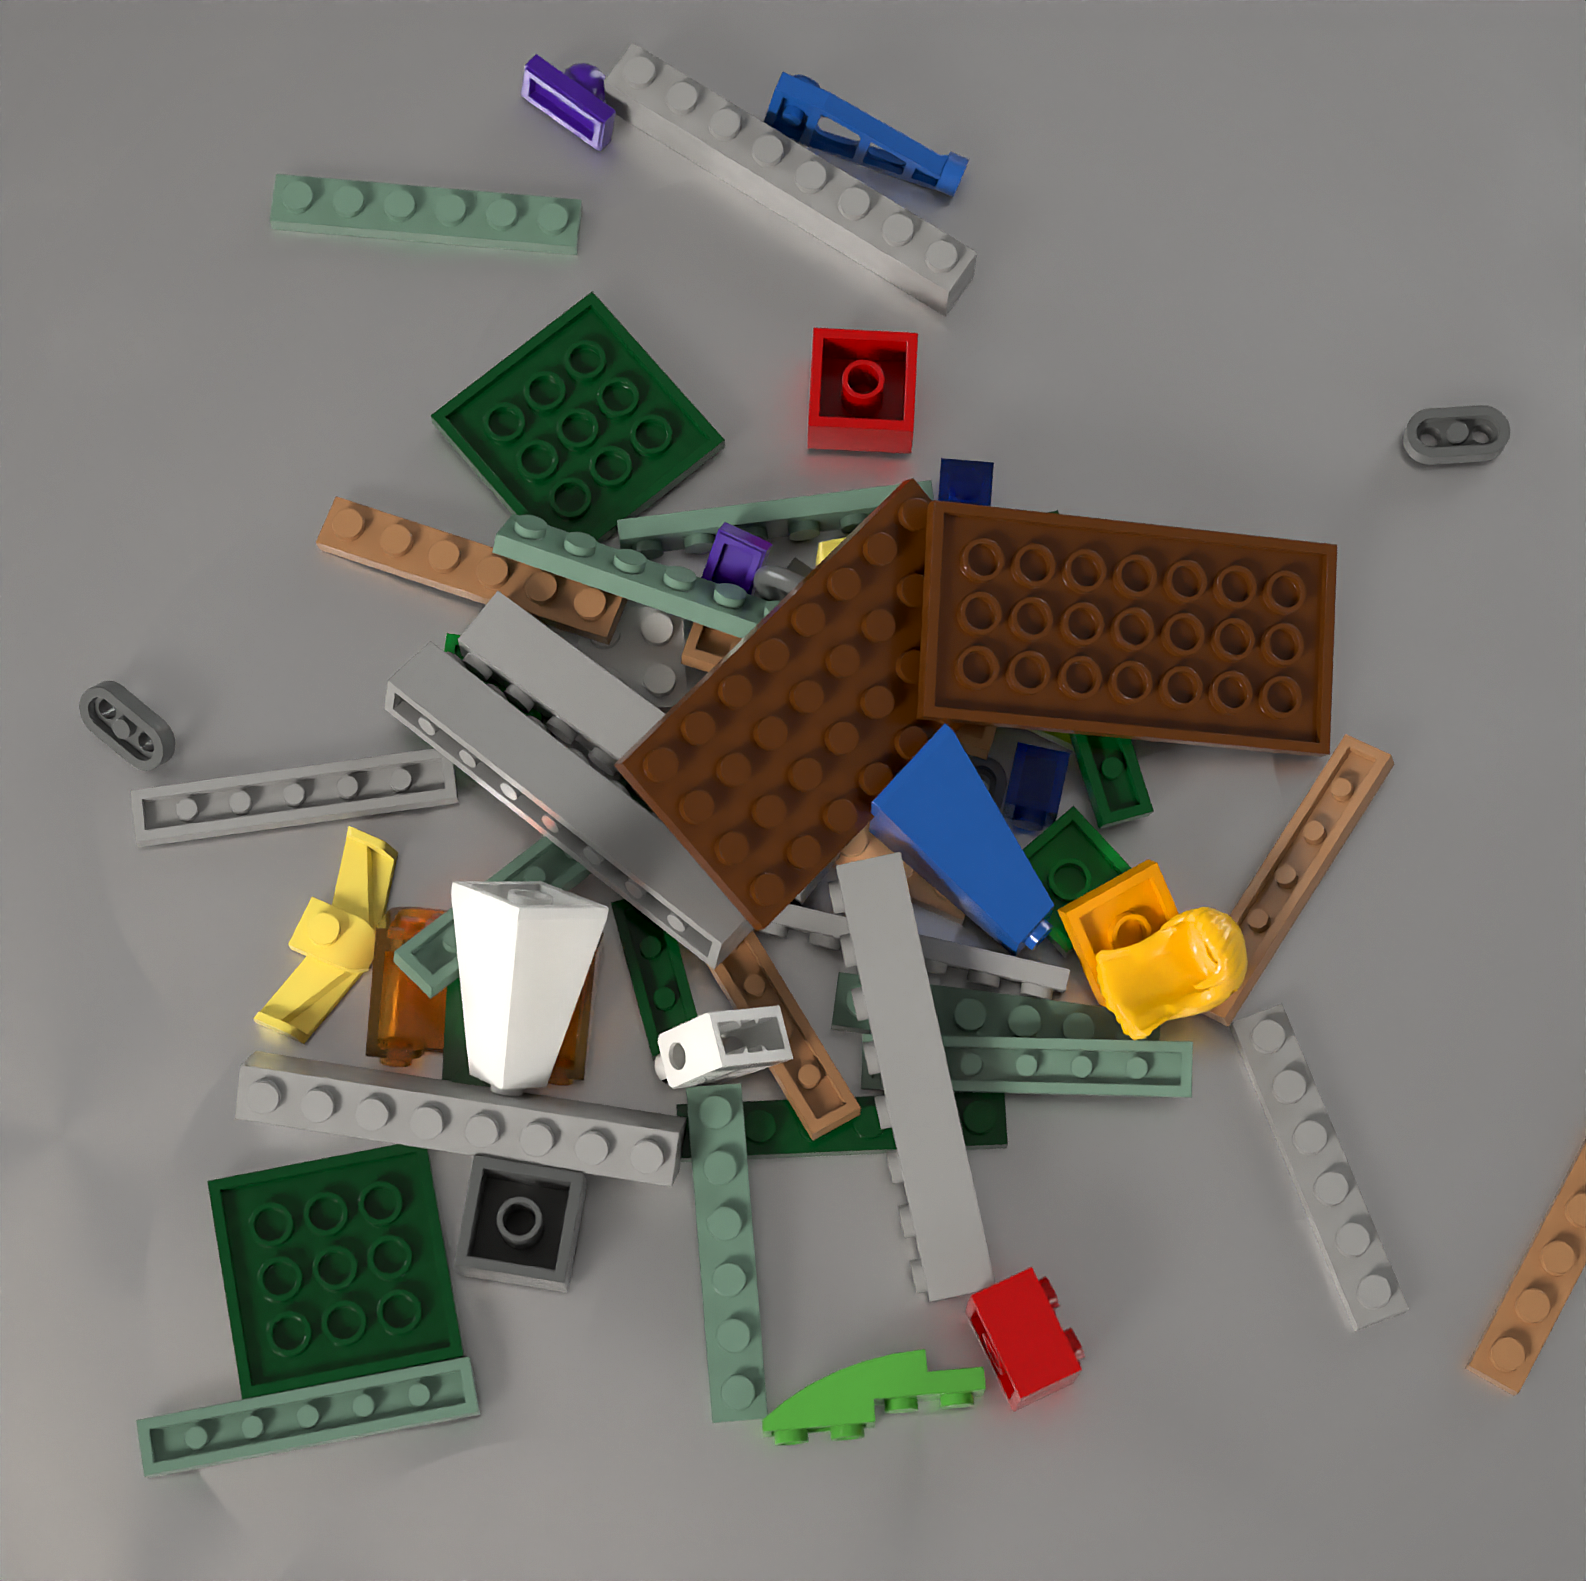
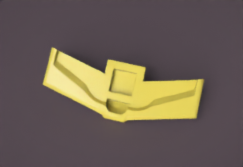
M348 826L346 834L347 837L332 905L312 896L288 943L291 950L306 957L262 1010L253 1018L255 1023L302 1044L309 1039L364 972L370 971L382 946L380 936L398 852L385 841L351 826Z

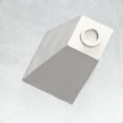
M542 881L453 882L451 896L469 1074L491 1084L490 1091L505 1096H521L524 1088L547 1087L604 929L609 907Z

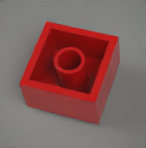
M813 328L807 448L911 454L914 433L918 333Z
M1032 1267L971 1295L965 1309V1313L1013 1412L1073 1384L1082 1371L1080 1360L1085 1358L1083 1348L1073 1329L1070 1327L1063 1330L1056 1317L1055 1309L1060 1307V1303L1049 1279L1046 1276L1038 1279Z

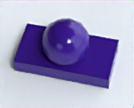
M535 54L525 64L522 97L596 150L601 152L611 142L616 110L604 102V80L606 76L598 67L589 63H578L567 68L563 73Z
M724 522L718 529L701 578L718 584L730 583L743 588L747 594L754 596L756 590L754 575L760 567L765 566L772 543Z

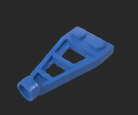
M782 72L763 121L797 143L871 170L933 190L935 189L951 197L954 196L969 162L968 158L950 151L949 155H940L831 92L822 89L815 80L804 75L792 76ZM827 117L859 135L860 140H851L821 130L818 126L819 119ZM872 142L880 148L870 146V143Z

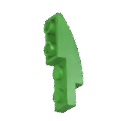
M925 1349L894 1353L866 1360L836 1371L808 1385L784 1401L762 1420L763 1438L775 1437V1445L777 1446L808 1443V1434L831 1432L832 1441L861 1439L865 1437L864 1429L874 1428L875 1426L874 1405L884 1404L885 1413L917 1411L918 1401L940 1400L941 1408L944 1409L973 1406L974 1396H983L986 1390L984 1367L927 1371Z

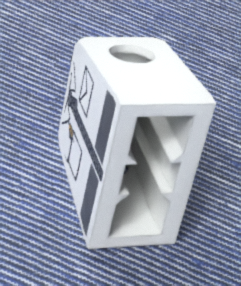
M780 1005L708 1012L663 1032L658 1037L660 1054L656 1056L654 1066L659 1079L669 1084L673 1089L727 1082L791 1060L793 1056ZM733 1036L737 1037L742 1042L743 1047L725 1054L724 1044L727 1039Z

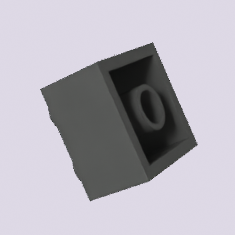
M474 1155L454 1260V1267L457 1273L462 1276L568 1293L587 1188L585 1174Z

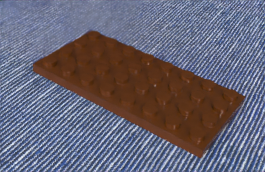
M914 478L903 481L614 764L617 770L755 930L765 929L874 818L871 813L872 801L944 724L949 726L955 734L965 725V723L917 719L927 508L932 500Z
M934 500L928 504L917 719L1317 757L1330 755L1337 544Z

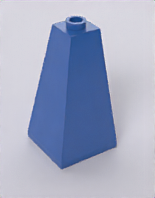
M944 724L872 801L871 813L874 818L870 821L869 832L892 852H901L902 860L1010 954L1016 957L1025 946L1032 951L1035 950L1051 932L1054 926L1048 920L1051 918L1054 903L956 734L949 726Z

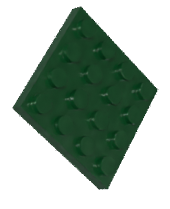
M593 291L430 415L433 425L511 514L536 516L543 519L547 525L569 533H586L594 537L601 544L618 532L617 520L636 518L725 448V439Z
M394 1144L207 1181L242 1400L465 1357L429 1149Z

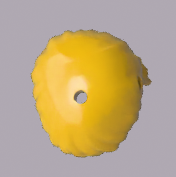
M1200 907L1184 911L1171 918L1159 931L1139 943L1114 950H1101L1096 954L1097 983L1100 985L1101 995L1106 999V1007L1109 1011L1115 1013L1116 1020L1121 1024L1123 1033L1129 1035L1133 1040L1146 1039L1154 1029L1168 1020L1201 1014L1219 1006L1238 990L1247 972V952L1241 929L1231 916L1211 907Z

